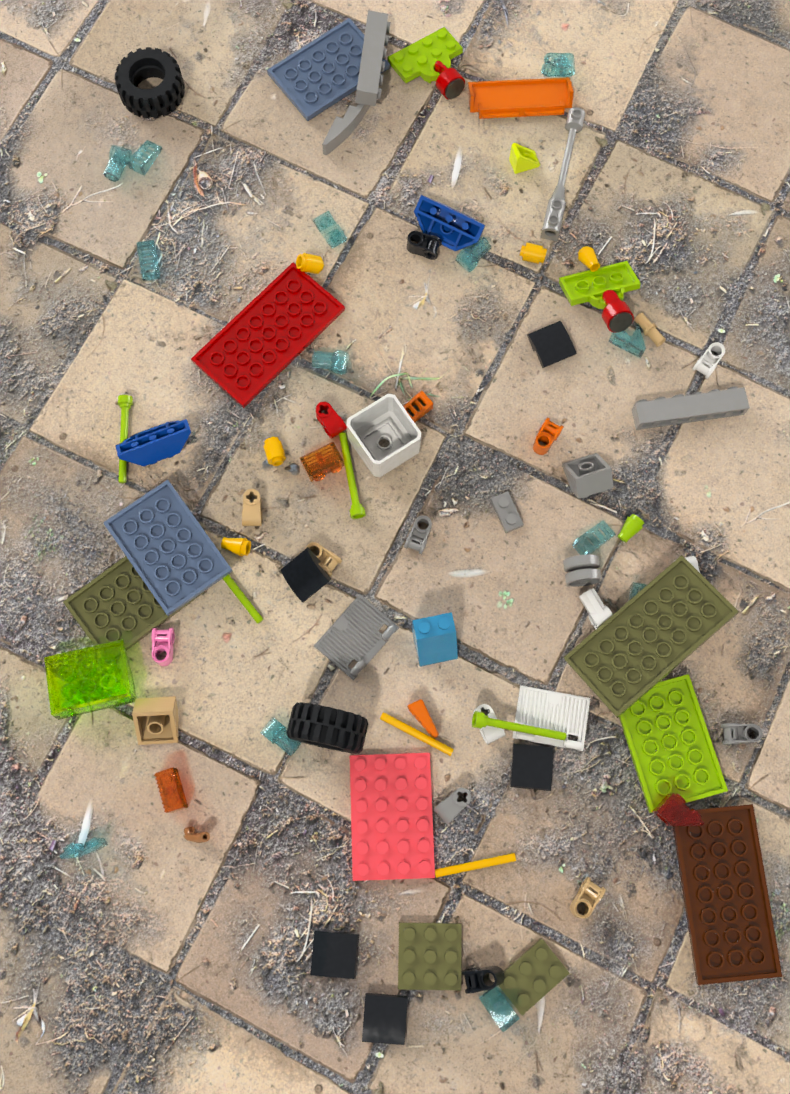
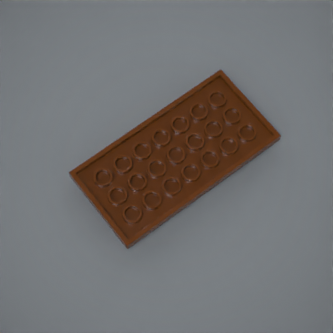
M753 804L671 812L697 985L782 977Z

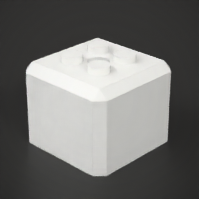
M393 394L383 396L347 420L348 440L375 477L385 475L417 455L420 451L421 431ZM386 439L389 441V445L381 447L379 442Z

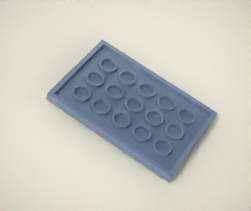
M348 18L267 69V73L302 116L309 121L357 90L365 35ZM382 59V61H385V72L390 69V64L386 59Z
M166 480L103 522L167 616L233 572L169 480Z

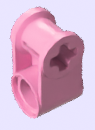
M169 628V630L152 629V658L160 666H168L173 660L174 628ZM161 652L167 653L163 660H158Z

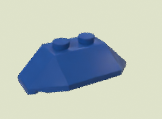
M423 195L420 196L414 210L422 233L439 237L442 240L441 245L453 251H458L477 243L485 228V225L476 219Z
M187 419L166 422L134 434L122 443L115 446L117 455L121 460L141 466L155 464L160 460L179 454L191 434V429Z

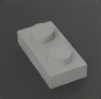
M508 491L490 499L505 533L523 527L524 524Z

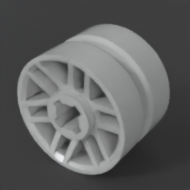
M578 555L563 560L564 571L568 572L565 575L567 586H588L602 581L601 571L597 569L600 567L597 555Z

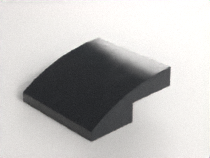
M561 321L527 334L533 352L536 351L542 368L577 354L570 336Z
M308 547L281 569L286 582L302 603L331 580V577L320 567L319 563L321 561Z
M513 743L510 787L551 791L553 747Z
M314 931L310 975L356 979L359 934Z
M365 993L362 1042L405 1045L408 996Z

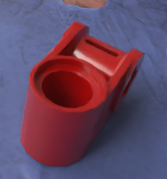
M328 402L317 404L315 408L316 418L331 439L347 429L342 418Z

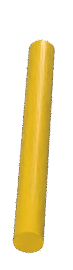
M384 712L380 717L382 721L451 756L454 750Z
M515 853L435 869V876L438 878L515 862Z

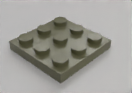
M399 922L398 989L461 991V923Z

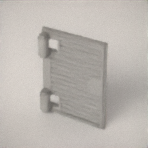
M359 594L314 647L354 680L399 627ZM385 624L388 628L381 634L379 630ZM353 660H356L358 663L350 669L348 665Z

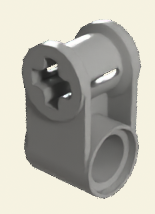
M419 516L416 518L404 548H411L419 551V554H423L432 526L429 517ZM424 522L428 525V528L421 530L418 528V524Z
M721 724L724 734L722 745L751 744L761 740L763 735L762 729L756 724ZM748 729H751V730L754 731V733H755L754 739H751V738L748 737V735H747V730H748Z
M459 788L448 798L446 797L433 810L447 825L470 803L471 793L465 788ZM458 792L462 794L465 792L467 794L465 797L467 801L465 803L457 801Z

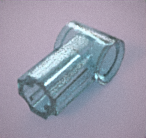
M112 145L109 152L110 159L103 174L110 181L116 182L119 181L125 165L130 164L132 151L124 147Z
M480 237L477 243L471 245L468 249L464 248L461 250L455 261L465 270L471 272L478 265L479 260L491 249V245L487 239Z
M314 350L312 367L330 369L336 374H346L350 355L340 350L334 351V353Z
M274 717L271 718L260 732L290 756L301 745V742L288 738L286 727Z

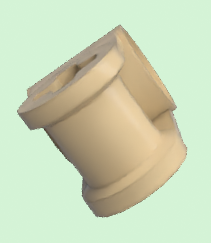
M248 489L243 494L242 526H262V500L259 492L255 489ZM255 496L253 502H250L251 497Z
M309 543L306 548L319 551V554L316 556L321 561L319 565L331 577L332 571L337 564H341L342 560L319 543Z
M586 877L570 905L572 915L577 918L589 917L603 897L606 889L604 887L600 888L591 881V878ZM580 902L586 908L585 912L581 915L577 912V905Z

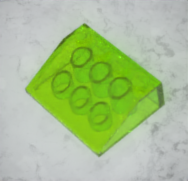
M123 639L44 657L51 715L58 720L133 703L136 700L134 680Z

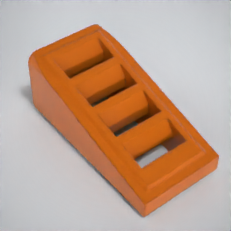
M420 391L403 407L406 411L410 410L414 414L413 417L410 414L409 416L415 423L433 409V402L423 391ZM414 405L419 408V412L413 407Z
M420 699L409 704L407 708L431 737L437 738L439 733L423 700Z

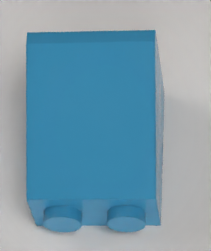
M452 612L412 620V634L420 667L458 659L456 629Z

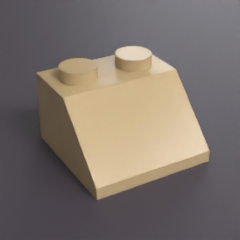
M176 696L136 698L132 716L138 745L178 743L179 713Z

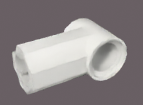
M594 588L579 596L595 629L613 615L608 606H604Z

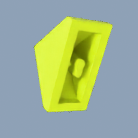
M516 143L512 144L509 161L515 174L540 166L534 150Z

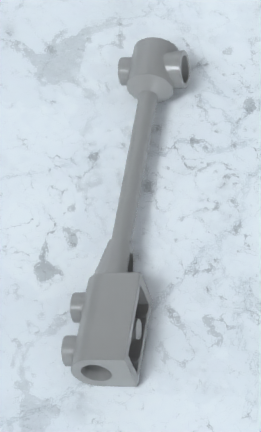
M578 107L571 108L568 111L565 129L569 132L558 185L548 201L540 236L542 239L558 241L566 206L564 186L575 135L582 131L585 111Z

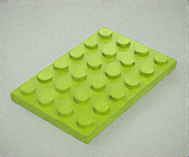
M689 674L657 683L619 716L649 813L728 791Z

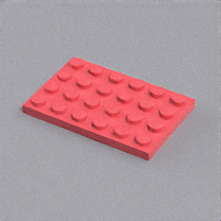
M430 753L350 755L353 881L435 878Z

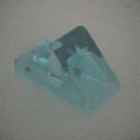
M639 326L632 337L625 331L613 332L608 341L640 359L646 349Z
M497 987L488 990L479 997L502 1032L506 1031L520 1019Z

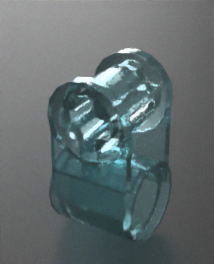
M547 53L541 68L542 74L547 77H570L574 75V55L572 53Z

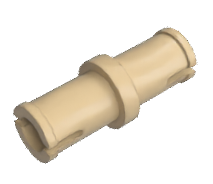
M643 312L635 317L634 321L642 328L643 334L648 336L656 347L661 346L666 341V338L656 329L655 323L652 324Z

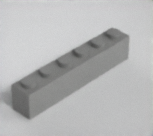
M368 10L355 103L376 106V100L381 97L382 88H378V86H382L383 75L380 72H384L385 61H382V59H386L387 48H384V46L388 45L389 35H386V33H389L391 23L387 22L388 14Z
M730 387L722 391L714 389L708 393L694 392L687 396L678 394L672 398L658 397L652 401H647L646 399L639 400L634 404L632 414L636 430L744 415L750 407L745 387Z

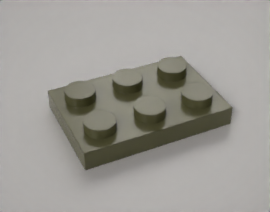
M540 938L503 971L505 979L499 987L519 1013L524 1015L569 974V971L545 941Z

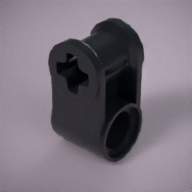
M412 231L408 235L407 250L412 254L435 260L437 259V251L442 244V240L437 236Z
M498 966L474 967L461 971L465 977L466 994L494 989L501 985L505 979L503 970ZM489 973L494 976L495 982L490 980Z

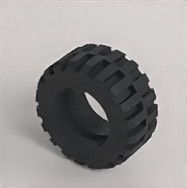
M146 47L143 50L141 48L136 49L137 51L134 53L131 51L127 54V57H123L120 61L121 64H118L117 72L115 73V84L123 105L126 106L129 112L134 113L138 117L142 115L146 119L150 117L156 119L161 115L164 117L168 115V112H173L176 109V105H180L181 98L184 97L185 93L182 74L175 58L158 48L154 50L151 47ZM147 78L163 79L158 86L152 89H140L137 87L140 82Z
M297 702L292 707L286 733L288 738L298 742L341 752L359 754L363 750L368 721L365 717L344 710Z

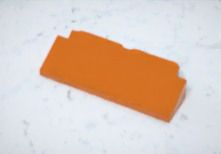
M570 77L468 82L470 113L479 112V119L564 115L565 108H572L574 91Z

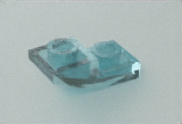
M329 211L313 219V222L331 249L347 241L339 224H336Z
M96 837L86 842V847H84L83 843L75 844L72 842L63 848L64 852L59 856L61 859L83 857L104 848L108 844L104 838L97 839Z

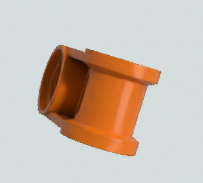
M547 417L534 441V452L539 455L546 454L554 441L559 437L564 426L553 423ZM542 441L546 443V446L540 445L539 442Z

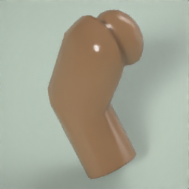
M193 826L184 828V838L188 841L203 843L210 839L208 832L195 833Z

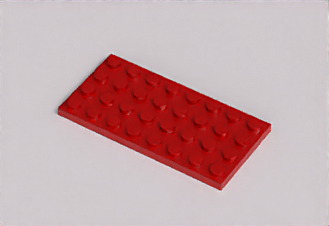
M293 262L191 358V361L240 406L245 408L345 311V306L308 274L298 269Z

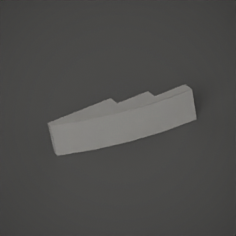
M359 103L357 107L350 105L343 118L336 116L322 144L324 155H328L352 134L362 121L370 105Z

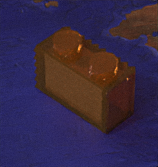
M334 442L300 457V462L310 482L313 480L320 481L326 474L330 472L336 473L344 466L343 458Z
M172 767L155 773L156 784H158L157 788L160 789L158 792L161 793L163 808H165L164 812L174 813L188 808L178 769Z

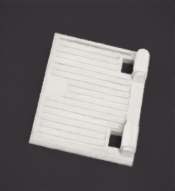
M520 685L514 723L565 732L566 739L559 740L513 731L512 738L583 751L590 698ZM568 735L578 736L577 741L568 740Z

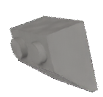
M598 453L562 463L571 491L578 499L587 498L592 494L602 493L614 488L611 467Z

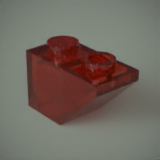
M677 793L668 794L652 811L667 826H702L704 824L700 819L702 816L695 809L687 807L685 799Z

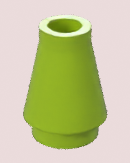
M634 514L630 517L628 516L617 537L627 543L630 538L643 528L644 521Z

